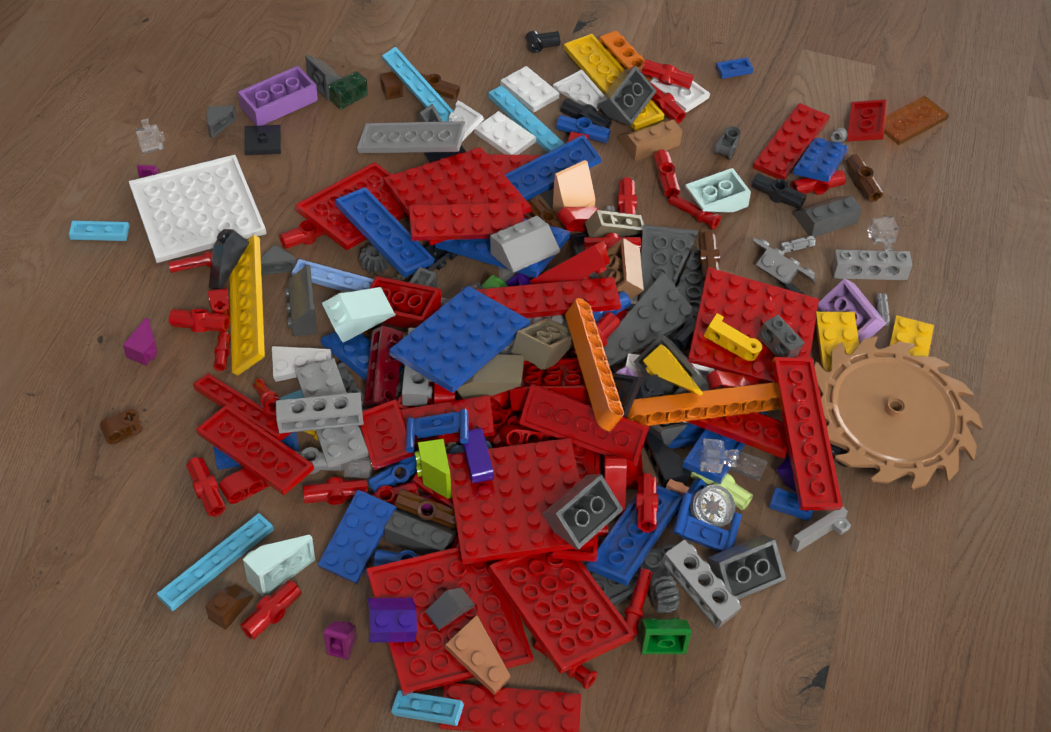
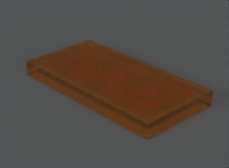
M924 95L888 114L885 120L884 134L897 145H901L947 120L949 114Z

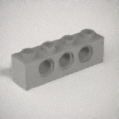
M835 250L831 264L834 279L908 280L913 266L910 251Z
M409 328L408 334L411 333L415 328ZM406 365L402 389L403 405H428V398L432 399V386H429V382L433 381Z
M360 392L276 401L279 433L364 425Z
M683 540L665 553L661 560L662 564L716 629L739 612L742 608L736 596L730 594L725 588L724 582L713 574L709 564L697 555L693 545ZM684 563L690 564L693 569L686 568ZM698 580H703L707 586H702ZM712 597L719 598L721 603H716Z

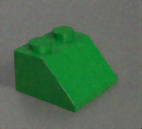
M648 618L642 620L640 627L642 654L687 653L691 637V628L687 620H680L679 618H670L668 620Z

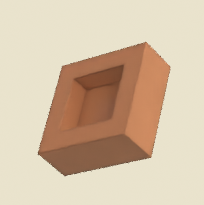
M672 479L666 485L667 490L681 495L689 491V487Z

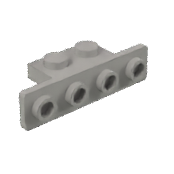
M754 237L752 240L755 246L765 251L756 266L775 279L787 285L796 273H799L813 283L817 281L814 276L815 272L808 267L805 269L800 267V263L792 257L790 259L786 258L780 249H772L769 247L770 244L762 238L758 240Z

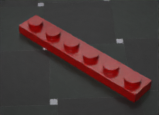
M209 373L193 383L195 391L222 408L227 404L279 441H282L292 433H279L276 415L268 414L265 408Z

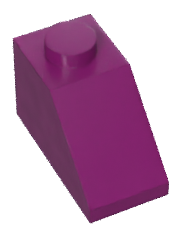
M148 318L141 322L123 344L126 358L145 366L157 354Z
M334 620L324 631L327 655L349 660L357 638L356 626L347 621L338 622Z

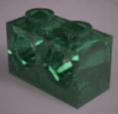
M355 71L329 85L330 101L342 110L368 95L367 79L358 71Z

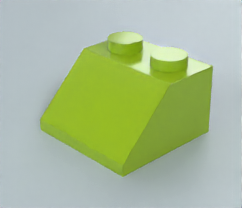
M444 439L419 442V451L415 452L418 477L422 476L423 485L446 498H452L450 470Z

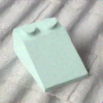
M733 168L685 185V188L702 211L735 212L749 205L751 191Z
M381 287L340 293L322 302L335 331L343 343L395 316Z
M310 535L263 545L255 551H250L243 559L247 582L262 598L271 594L287 580L315 561L313 539Z

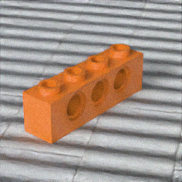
M617 30L600 36L599 42L624 70L636 65L642 71L645 60ZM645 76L649 82L652 80V78Z

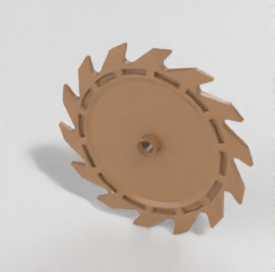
M877 336L863 339L852 355L846 354L843 343H840L831 352L830 372L824 371L819 363L815 362L814 366L830 443L848 452L836 455L835 459L848 467L876 468L878 473L870 479L871 482L888 484L900 477L910 475L913 477L910 489L913 490L926 486L937 468L944 470L946 481L949 482L959 471V450H963L971 460L975 459L977 445L966 423L973 425L979 430H982L983 426L978 413L958 396L972 397L974 395L963 382L938 372L939 369L949 368L948 363L936 357L909 355L908 352L916 346L912 343L897 342L886 348L877 349L875 347Z

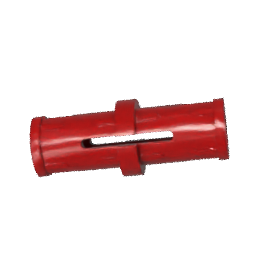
M226 332L218 334V343L214 349L215 361L213 367L217 371H224L227 368L231 335Z

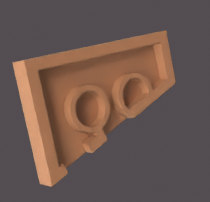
M477 615L445 645V649L492 694H495L510 680L511 676Z

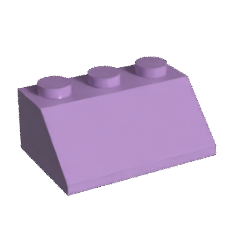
M845 278L818 303L819 308L823 312H855L859 342L874 336L887 324L859 288Z

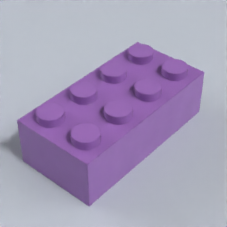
M299 66L238 92L240 108L256 126L267 124L318 101L316 84Z

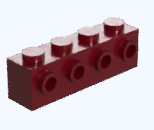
M386 326L373 330L364 407L373 408L395 399L397 400L396 392L399 384L398 375L401 362L390 356V349L403 339V332Z

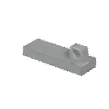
M844 507L840 510H834L794 535L791 548L797 553L832 530L836 531L839 535L844 534L851 527V524L846 519L848 511Z

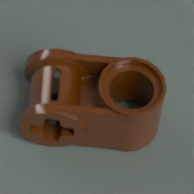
M127 409L102 420L100 429L108 444H117L124 439L139 434L143 429V425L139 420L138 412L134 409Z

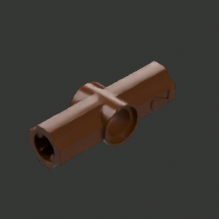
M420 73L439 95L454 100L458 98L460 86L441 80V76L438 74L425 75Z
M853 154L846 159L845 164L855 178V186L861 189L871 202L878 201L883 196V191L873 177V169L866 166L857 154Z
M534 198L530 200V215L532 217L538 216L548 225L566 230L557 219V214L554 210L548 209L539 199Z
M704 231V233L699 234L698 240L700 248L698 261L699 266L702 268L703 281L705 280L708 267L719 270L720 252L716 247L715 234H712L711 231Z
M401 488L394 506L419 515L423 519L432 520L455 529L454 508L436 502L432 498H425ZM431 504L434 511L431 514H426L422 509V505Z

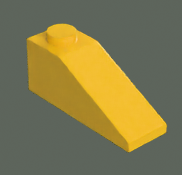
M662 344L643 360L647 365L645 369L651 376L658 375L663 381L700 396L703 394L670 350Z

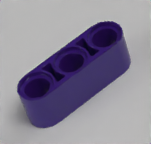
M482 428L469 430V442L463 444L472 484L494 480L493 468Z

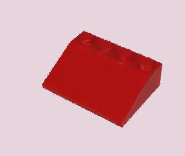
M578 358L560 359L555 365L547 369H539L535 364L524 361L521 386L509 390L511 410H518L520 412H523L532 384L592 405Z

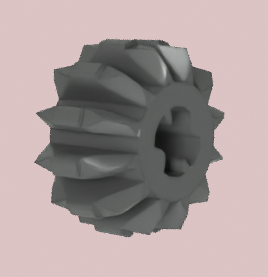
M367 244L366 248H362L359 262L362 269L367 270L368 274L371 272L377 274L379 271L384 273L385 269H389L390 262L374 246Z
M662 575L651 579L649 593L655 610L658 613H670L677 610L680 604V596L673 577Z

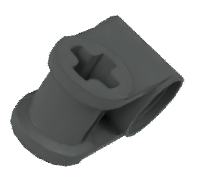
M735 126L727 127L715 146L714 154L724 155L731 160L739 145L740 129Z

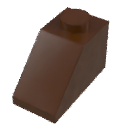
M237 584L219 589L205 606L208 619L227 630L254 598V595Z

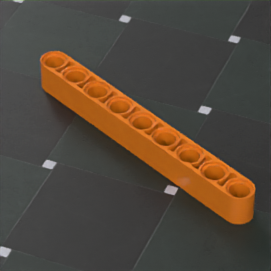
M577 298L565 313L596 421L601 428L611 431L623 417L624 411L591 307L585 300Z
M776 382L702 391L703 394L701 396L691 392L635 399L627 418L651 426L779 410L781 407Z

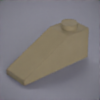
M596 210L585 224L589 237H604L608 233H616L623 237L641 234L644 222L641 215Z

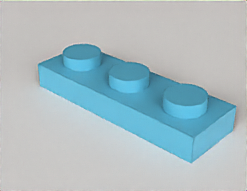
M72 221L69 237L70 240L127 241L130 226L129 222Z
M398 690L391 712L394 716L458 726L464 703L461 700L418 693L402 696L401 691Z

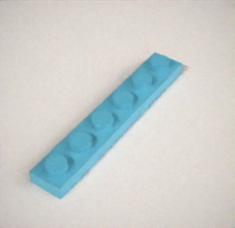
M397 47L382 55V60L423 106L427 108L433 104L442 121L448 122L451 112L453 113L454 111Z
M503 86L488 92V98L516 124L536 137V143L547 153L565 144Z
M258 513L157 593L158 598L173 612L274 531L273 525Z

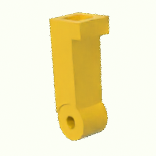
M717 313L708 326L704 337L745 360H755L762 350L760 341L755 338H749L722 322L724 317Z

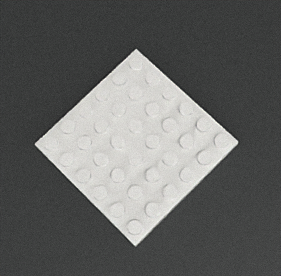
M236 155L129 181L156 263L214 248L217 235L223 229H234L245 239H249L253 235L261 236L266 234V228Z

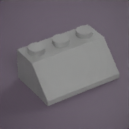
M538 216L490 235L491 255L512 273L560 253L559 246L549 225Z

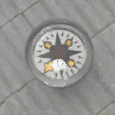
M709 485L698 490L693 495L690 502L692 517L710 525L722 527L733 519L735 502L730 492L724 487Z

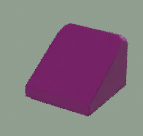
M137 164L139 178L160 174V170L156 166Z

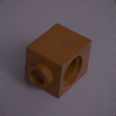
M393 71L380 74L381 89L386 100L403 97V84Z

